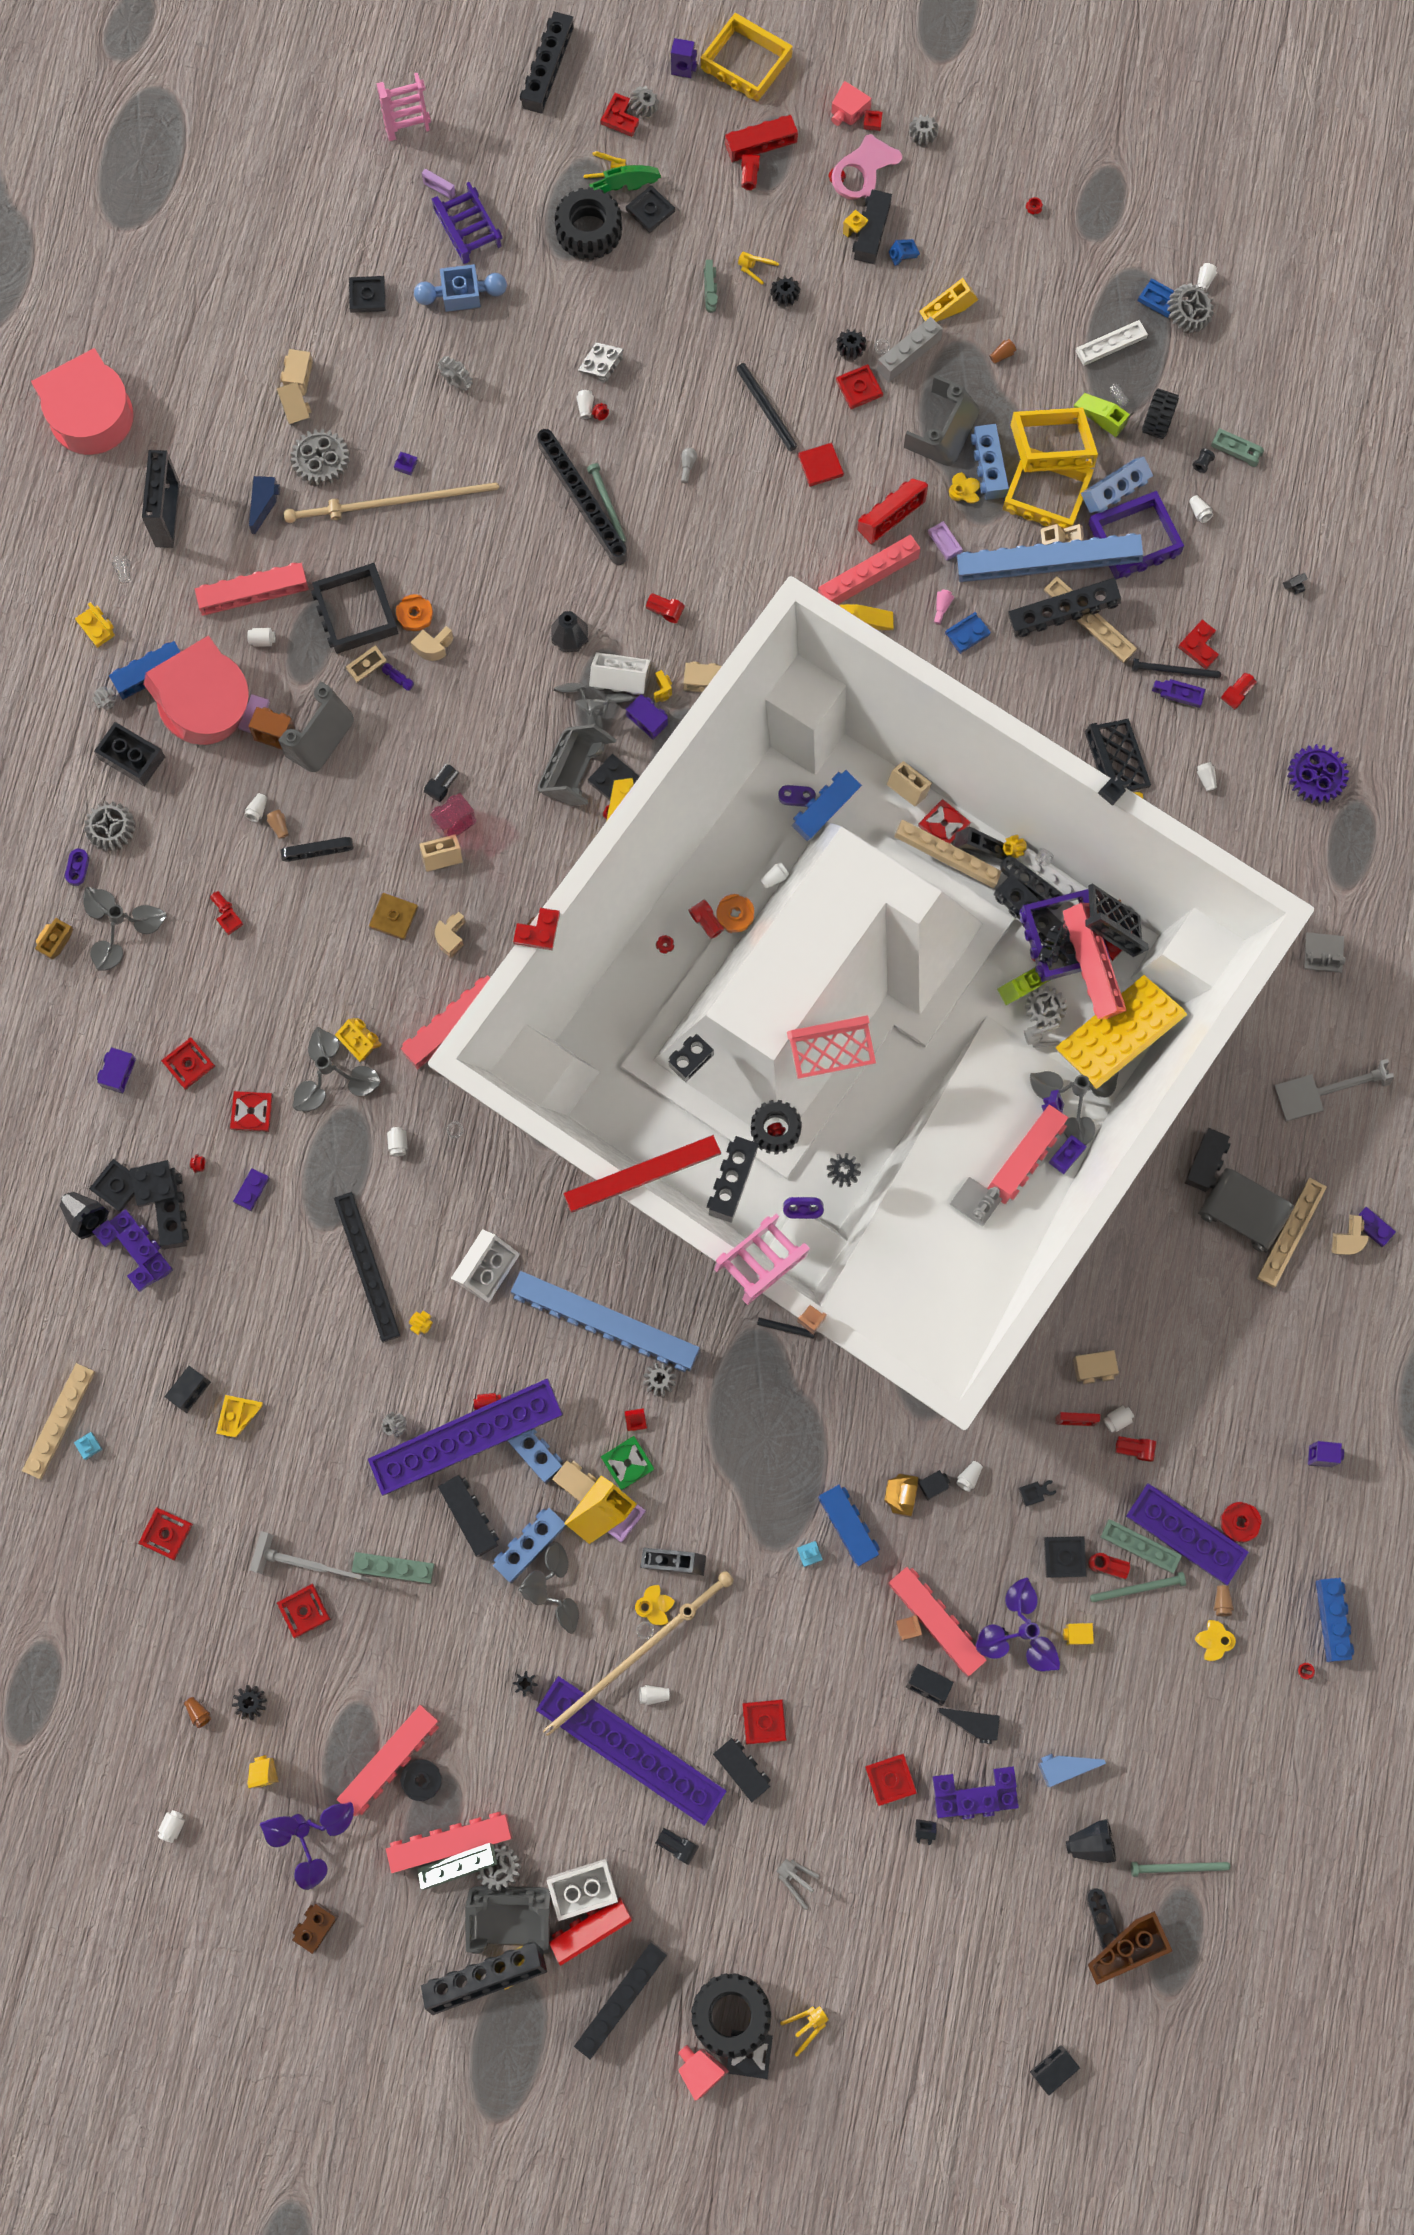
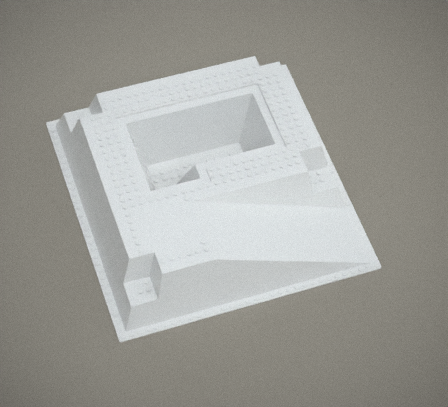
M790 576L543 906L546 909L560 911L553 951L515 944L428 1061V1065L595 1180L714 1135L721 1150V1155L618 1196L715 1262L722 1253H729L756 1231L766 1217L769 1216L771 1218L777 1213L779 1218L775 1226L794 1246L800 1247L805 1243L810 1250L802 1261L762 1294L797 1318L805 1312L809 1305L822 1314L823 1312L826 1313V1319L817 1329L819 1333L960 1429L967 1430L1314 912V907L1127 788H1124L1126 792L1112 806L1098 794L1099 790L1111 778L804 583ZM903 761L932 783L926 798L915 807L886 785L892 770ZM847 770L862 786L810 840L806 841L791 825L795 822L793 818L800 811L804 813L808 808L783 805L778 799L779 789L784 785L811 787L815 791L817 799L820 796L818 792L826 784L830 786L833 783L831 779L838 772L842 774ZM785 792V793H784L786 796H790V795H791L790 792ZM808 793L803 794L806 798L810 796ZM942 799L971 822L968 827L983 832L1003 843L1006 842V838L1018 835L1019 838L1025 840L1027 844L1026 850L1029 848L1087 889L1088 885L1093 883L1138 913L1141 921L1142 940L1148 943L1149 950L1135 957L1122 951L1113 962L1110 961L1120 992L1125 991L1145 975L1187 1013V1016L1118 1071L1116 1089L1111 1096L1100 1098L1095 1096L1092 1090L1087 1091L1083 1097L1080 1118L1089 1117L1095 1124V1134L1091 1142L1086 1145L1085 1151L1067 1172L1062 1174L1048 1163L1068 1139L1063 1132L1061 1136L1059 1134L1056 1135L1058 1140L1052 1148L1047 1147L1048 1153L1043 1161L1038 1160L1036 1162L1039 1166L1034 1173H1028L1029 1179L1023 1187L1019 1185L1017 1188L1019 1193L1015 1199H1009L1006 1204L1000 1202L983 1227L955 1209L950 1203L969 1177L985 1188H988L991 1181L1043 1113L1041 1105L1045 1104L1043 1099L1033 1091L1030 1083V1074L1044 1071L1055 1072L1063 1079L1062 1089L1069 1085L1070 1082H1074L1075 1078L1081 1074L1057 1051L1056 1046H1038L1033 1048L1032 1044H1027L1024 1030L1035 1026L1037 1023L1036 1020L1030 1021L1031 1015L1026 1016V1012L1029 1010L1025 1008L1026 1003H1028L1026 1000L1028 996H1031V992L1005 1005L997 988L1037 966L1036 962L1031 959V946L1029 941L1025 939V928L1018 918H1014L1009 913V909L1004 904H999L995 899V895H993L996 889L1008 877L1001 872L997 885L993 889L894 837L902 819L918 827V823ZM946 821L941 822L943 826L948 825ZM957 828L951 835L953 836L960 828ZM980 859L985 863L1001 870V863ZM782 863L789 873V876L786 877L787 880L766 889L760 879L775 864ZM1012 864L1008 865L1007 868L1010 869ZM1020 874L1023 881H1029L1027 874ZM1041 885L1035 886L1039 893L1044 892V888ZM730 894H739V896L746 897L752 902L754 906L753 923L746 930L728 933L724 929L719 936L712 939L709 938L700 924L693 920L688 909L705 899L716 917L719 902ZM1011 896V899L1013 901H1019V898L1017 896ZM1072 902L1063 903L1056 910L1047 908L1063 923L1064 915L1062 911L1075 905ZM733 909L730 915L739 917L738 914L741 912ZM538 915L535 917V919L532 921L530 925H537ZM1038 922L1041 928H1046L1044 922ZM663 935L670 936L674 940V949L667 954L660 953L659 949L656 948V941ZM1065 948L1066 953L1073 954L1070 948ZM1058 959V962H1054L1050 969L1064 967L1063 962ZM1081 972L1052 979L1040 986L1042 990H1045V987L1048 986L1049 991L1056 988L1055 993H1062L1060 998H1066V1002L1063 1005L1067 1006L1066 1011H1064L1066 1014L1059 1023L1060 1027L1042 1033L1043 1039L1040 1042H1062L1095 1015L1093 1011L1094 1006L1087 993L1088 988ZM1049 1002L1044 1006L1043 1012L1048 1008ZM868 1015L870 1022L868 1026L876 1060L875 1064L798 1079L791 1043L787 1036L788 1031ZM864 1029L857 1030L853 1035V1038L860 1043L865 1039ZM698 1034L714 1049V1056L685 1082L669 1067V1056L675 1050L679 1051L688 1037H694ZM837 1034L833 1041L843 1047L848 1038L843 1034ZM820 1037L814 1045L823 1051L828 1041ZM850 1040L845 1049L854 1055L859 1045ZM803 1041L796 1042L797 1051L804 1055L809 1045ZM831 1044L826 1053L835 1059L840 1049ZM695 1046L692 1048V1052L698 1054L702 1052V1048ZM811 1048L806 1057L816 1063L821 1053ZM862 1048L857 1058L863 1062L869 1061V1053ZM842 1052L837 1061L843 1065H848L852 1057ZM823 1056L818 1065L828 1069L833 1061ZM805 1059L801 1064L802 1074L810 1072L814 1066ZM681 1060L677 1065L684 1068L688 1065V1062ZM1069 1088L1064 1093H1060L1064 1102L1062 1113L1069 1118H1077L1079 1096H1076L1072 1088ZM769 1100H774V1102L782 1100L784 1104L786 1102L790 1103L791 1108L795 1107L797 1109V1114H800V1121L802 1122L799 1141L794 1144V1148L787 1149L786 1153L781 1151L777 1155H774V1152L766 1153L765 1149L761 1150L758 1148L732 1223L709 1216V1208H706L710 1196L714 1197L715 1195L714 1183L716 1178H721L722 1171H720L723 1159L727 1160L729 1153L726 1152L729 1142H734L735 1136L753 1141V1137H751V1119L753 1114H755V1110L760 1108L764 1102L768 1104ZM771 1118L765 1122L764 1129L766 1132L767 1127L776 1122L782 1123V1126L786 1128L784 1134L788 1131L787 1123L780 1118ZM845 1153H848L849 1160L854 1156L856 1157L854 1163H860L861 1166L857 1170L861 1171V1175L856 1176L858 1179L857 1183L851 1181V1187H847L844 1182L843 1187L840 1188L839 1181L833 1185L832 1180L834 1177H827V1174L831 1172L827 1170V1165H832L830 1163L831 1158L837 1160V1154L844 1158ZM735 1157L733 1159V1161L737 1164H740L744 1161L741 1157ZM841 1167L839 1172L843 1171L844 1174H847L848 1169ZM729 1175L726 1178L729 1182L737 1180L734 1175ZM728 1194L720 1195V1198L724 1201L731 1198ZM790 1197H816L822 1200L824 1213L816 1219H791L784 1215L783 1203ZM769 1230L760 1237L779 1258L785 1259L789 1256V1251ZM755 1243L745 1249L765 1271L768 1270L770 1272L775 1268L774 1263ZM740 1255L731 1261L750 1283L753 1282L755 1284L760 1280V1276Z

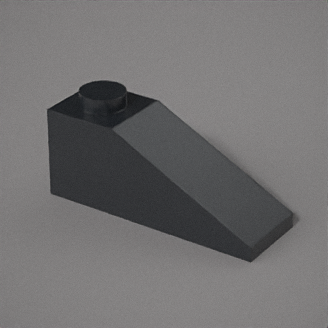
M972 827L956 832L954 846L978 859L1002 863L1006 857H1011V855L1005 854L1003 842Z
M643 1548L640 1568L704 1576L706 1555L694 1552Z
M937 1708L939 1714L974 1738L980 1739V1743L992 1744V1740L997 1741L1000 1716Z

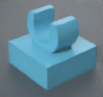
M92 1432L74 1442L84 1460L102 1450Z
M816 1541L797 1548L803 1567L823 1560Z

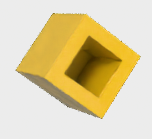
M1093 1623L1066 1624V1628H1063V1640L1067 1641V1645L1094 1644Z

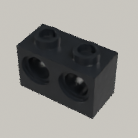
M698 1034L694 1037L690 1036L684 1041L683 1047L679 1051L675 1050L669 1056V1067L683 1081L687 1082L714 1056V1049ZM699 1046L702 1048V1052L698 1054L693 1053L692 1048ZM685 1060L688 1062V1065L682 1068L677 1063Z

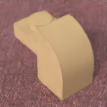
M1058 524L1042 528V544L1048 545L1058 541L1066 543L1076 539L1084 541L1083 526L1078 524L1063 529Z
M446 626L435 638L422 630L411 641L412 650L425 660H440L446 656L444 647H448L453 641L452 630Z
M460 912L456 915H451L446 921V925L439 921L435 928L438 946L450 958L464 945L462 939L455 934L465 923V918Z
M1349 1214L1348 1234L1333 1233L1332 1253L1351 1255L1358 1253L1365 1247L1368 1236L1361 1234V1231L1364 1230L1362 1216Z

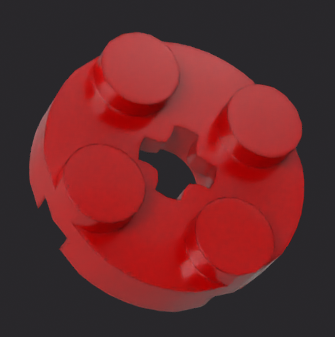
M1235 1502L1229 1505L1220 1516L1221 1528L1224 1534L1234 1542H1247L1254 1539L1258 1535L1262 1523L1258 1510L1254 1506L1243 1502ZM1237 1517L1246 1520L1244 1528L1237 1526Z

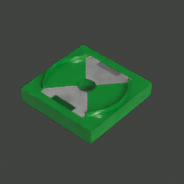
M635 1436L601 1456L621 1491L655 1470ZM636 1450H638L641 1456L643 1457V1461H641V1459L639 1458L638 1454L636 1453ZM627 1459L631 1461L629 1467L624 1465V1461ZM612 1465H614V1467L618 1471L619 1476L615 1474L614 1470L611 1467Z

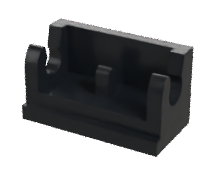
M188 1366L164 1397L179 1409L188 1413L211 1381L191 1366Z
M917 1664L906 1688L942 1706L954 1682Z
M1060 2045L1033 2068L1030 2073L1049 2096L1075 2074L1080 2067L1068 2051Z

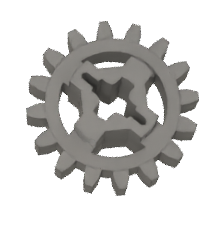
M443 356L437 363L438 369L441 370V375L445 377L447 383L451 386L455 385L456 388L466 391L473 384L469 372L460 361L456 362L453 358L450 359L449 356Z
M1048 986L1045 987V990L1038 987L1037 992L1033 990L1030 994L1031 996H1028L1026 1000L1028 1003H1026L1025 1008L1029 1010L1026 1012V1016L1031 1015L1030 1021L1036 1020V1026L1043 1023L1045 1028L1048 1024L1050 1026L1055 1025V1021L1060 1023L1061 1018H1064L1066 1014L1064 1011H1066L1067 1006L1063 1004L1066 1002V998L1061 999L1062 993L1056 994V988L1049 991ZM1049 1002L1048 1008L1043 1012L1044 1006Z
M495 1844L494 1851L497 1865L487 1868L490 1872L489 1879L486 1876L485 1869L477 1871L480 1872L477 1879H484L481 1883L484 1887L489 1884L488 1889L493 1890L496 1886V1889L501 1891V1886L509 1889V1882L515 1884L513 1877L520 1875L516 1869L521 1868V1865L515 1863L519 1858L517 1855L512 1856L514 1854L512 1849L507 1851L506 1845H503L500 1849L499 1845ZM506 1857L509 1858L511 1867L507 1866ZM500 1864L502 1866L501 1870L497 1869L496 1871L494 1867Z

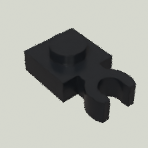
M1120 772L1115 780L1111 778L1098 792L1112 806L1126 792L1124 788L1131 782L1130 778L1127 781L1121 780L1123 772Z
M1048 1480L1041 1487L1037 1481L1018 1488L1025 1507L1044 1501L1043 1495H1054L1056 1490L1051 1492L1047 1490V1485L1052 1484L1053 1481Z

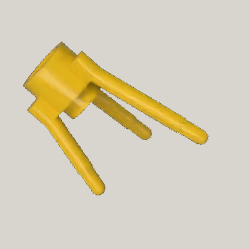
M598 151L592 153L594 156L611 161L610 169L626 166V159L615 158ZM604 173L587 174L583 177L598 178L605 176Z
M743 251L738 260V265L742 266L741 271L746 272L763 285L764 282L752 273L749 268H753L756 261L774 266H779V263L770 259L753 256Z
M812 2006L807 2011L780 2022V2025L783 2026L810 2015L807 2018L809 2023L798 2031L795 2036L799 2037L812 2026L815 2030L796 2051V2057L808 2046L820 2030L826 2027L825 2023L829 2021L820 2006L816 2009Z

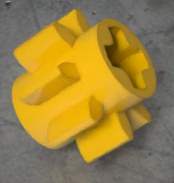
M1013 835L1005 839L1006 842L1003 845V850L1006 855H1011L1014 858L1025 855L1024 852L1026 851L1027 844L1023 838Z
M424 1310L421 1314L416 1311L409 1320V1324L412 1325L411 1331L417 1335L421 1332L426 1334L433 1324L430 1320L432 1316Z

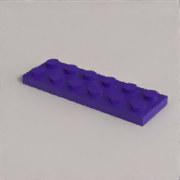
M1149 1483L1146 1484L1125 1516L1226 1586L1249 1553Z

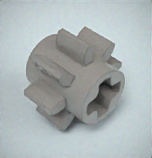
M103 686L94 692L95 697H93V700L99 709L103 707V709L107 710L116 704L114 699H117V696L111 687L107 689V687Z
M391 1412L382 1420L383 1431L389 1436L394 1434L395 1438H397L406 1430L407 1421L400 1413L395 1415L394 1412Z

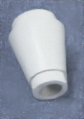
M1204 263L1200 267L1198 286L1199 289L1204 287V292L1207 291L1217 274V268L1213 264Z
M579 391L576 398L580 417L582 419H589L592 414L594 396L592 391Z
M1198 495L1193 496L1189 500L1197 521L1205 523L1212 518V508L1199 498Z
M1211 762L1199 765L1197 767V774L1206 791L1216 789L1215 766H1212Z
M258 793L247 806L245 817L248 820L258 822L262 819L267 797Z
M782 863L775 864L760 880L767 889L787 880L786 877L789 876V873Z
M973 1461L957 1477V1485L968 1492L974 1489L983 1468L982 1465Z
M649 1685L640 1687V1704L651 1705L669 1701V1688L665 1689Z

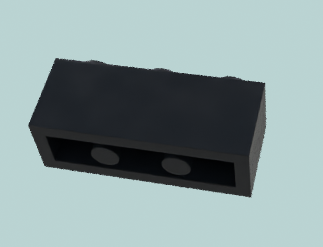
M1208 1127L1197 1150L1185 1184L1204 1192L1214 1187L1217 1180L1214 1177L1216 1170L1220 1171L1224 1160H1221L1223 1153L1227 1154L1231 1145L1228 1142L1230 1136Z
M731 1738L715 1751L713 1755L752 1803L771 1787L768 1784L771 1780L764 1771L758 1772L755 1768L758 1764L751 1755L746 1757L742 1752L745 1748L738 1739L734 1741Z

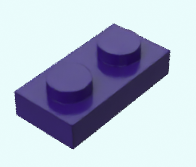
M1071 1135L1048 1163L1062 1174H1065L1085 1151L1087 1146Z
M251 1168L233 1202L252 1211L270 1179L269 1176Z
M1365 1207L1358 1214L1364 1220L1363 1232L1381 1247L1396 1233L1368 1207Z

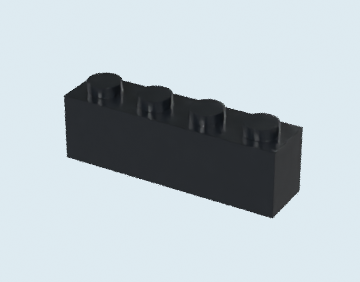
M872 189L870 196L866 197L865 207L867 208L866 211H862V215L868 219V223L856 233L858 241H854L852 252H855L854 260L875 264L891 206V193Z
M457 1475L439 1485L438 1488L475 1556L478 1558L498 1546L496 1541L499 1538L495 1530L490 1531L487 1523L490 1521L485 1512L480 1513L477 1507L480 1503L475 1494L470 1495L468 1489L471 1487L466 1478H461L460 1475Z

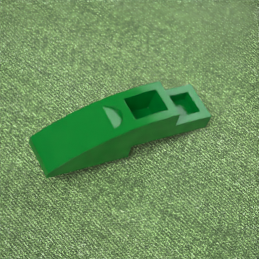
M621 166L603 171L605 178L589 184V186L593 187L594 190H603L604 194L611 190H619L624 185H627L629 191L638 190L642 185L657 182L661 175L658 168L651 166Z

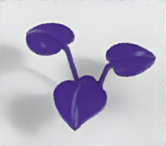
M1029 1578L1020 1579L1008 1589L1005 1602L1010 1611H1018V1616L1025 1623L1019 1627L1018 1633L1005 1636L1002 1627L991 1624L985 1626L978 1636L976 1650L984 1657L997 1659L1005 1656L1009 1651V1644L1006 1640L1015 1637H1021L1024 1640L1031 1639L1030 1645L1032 1647L1026 1652L1029 1666L1036 1671L1059 1670L1060 1661L1054 1644L1046 1637H1038L1040 1634L1039 1626L1022 1615V1613H1032L1037 1607L1038 1599Z
M352 1802L335 1804L326 1808L320 1816V1824L322 1826L313 1823L310 1819L306 1821L301 1814H296L292 1817L272 1818L260 1823L265 1840L272 1847H281L288 1844L292 1835L299 1837L308 1862L299 1863L294 1872L295 1881L300 1888L304 1890L314 1888L325 1878L328 1871L325 1861L322 1859L312 1860L304 1840V1837L309 1834L310 1826L321 1831L326 1830L330 1836L339 1835L350 1826L354 1808Z

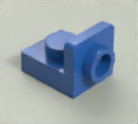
M913 239L896 240L889 250V255L894 265H899L902 259L917 258L920 254Z

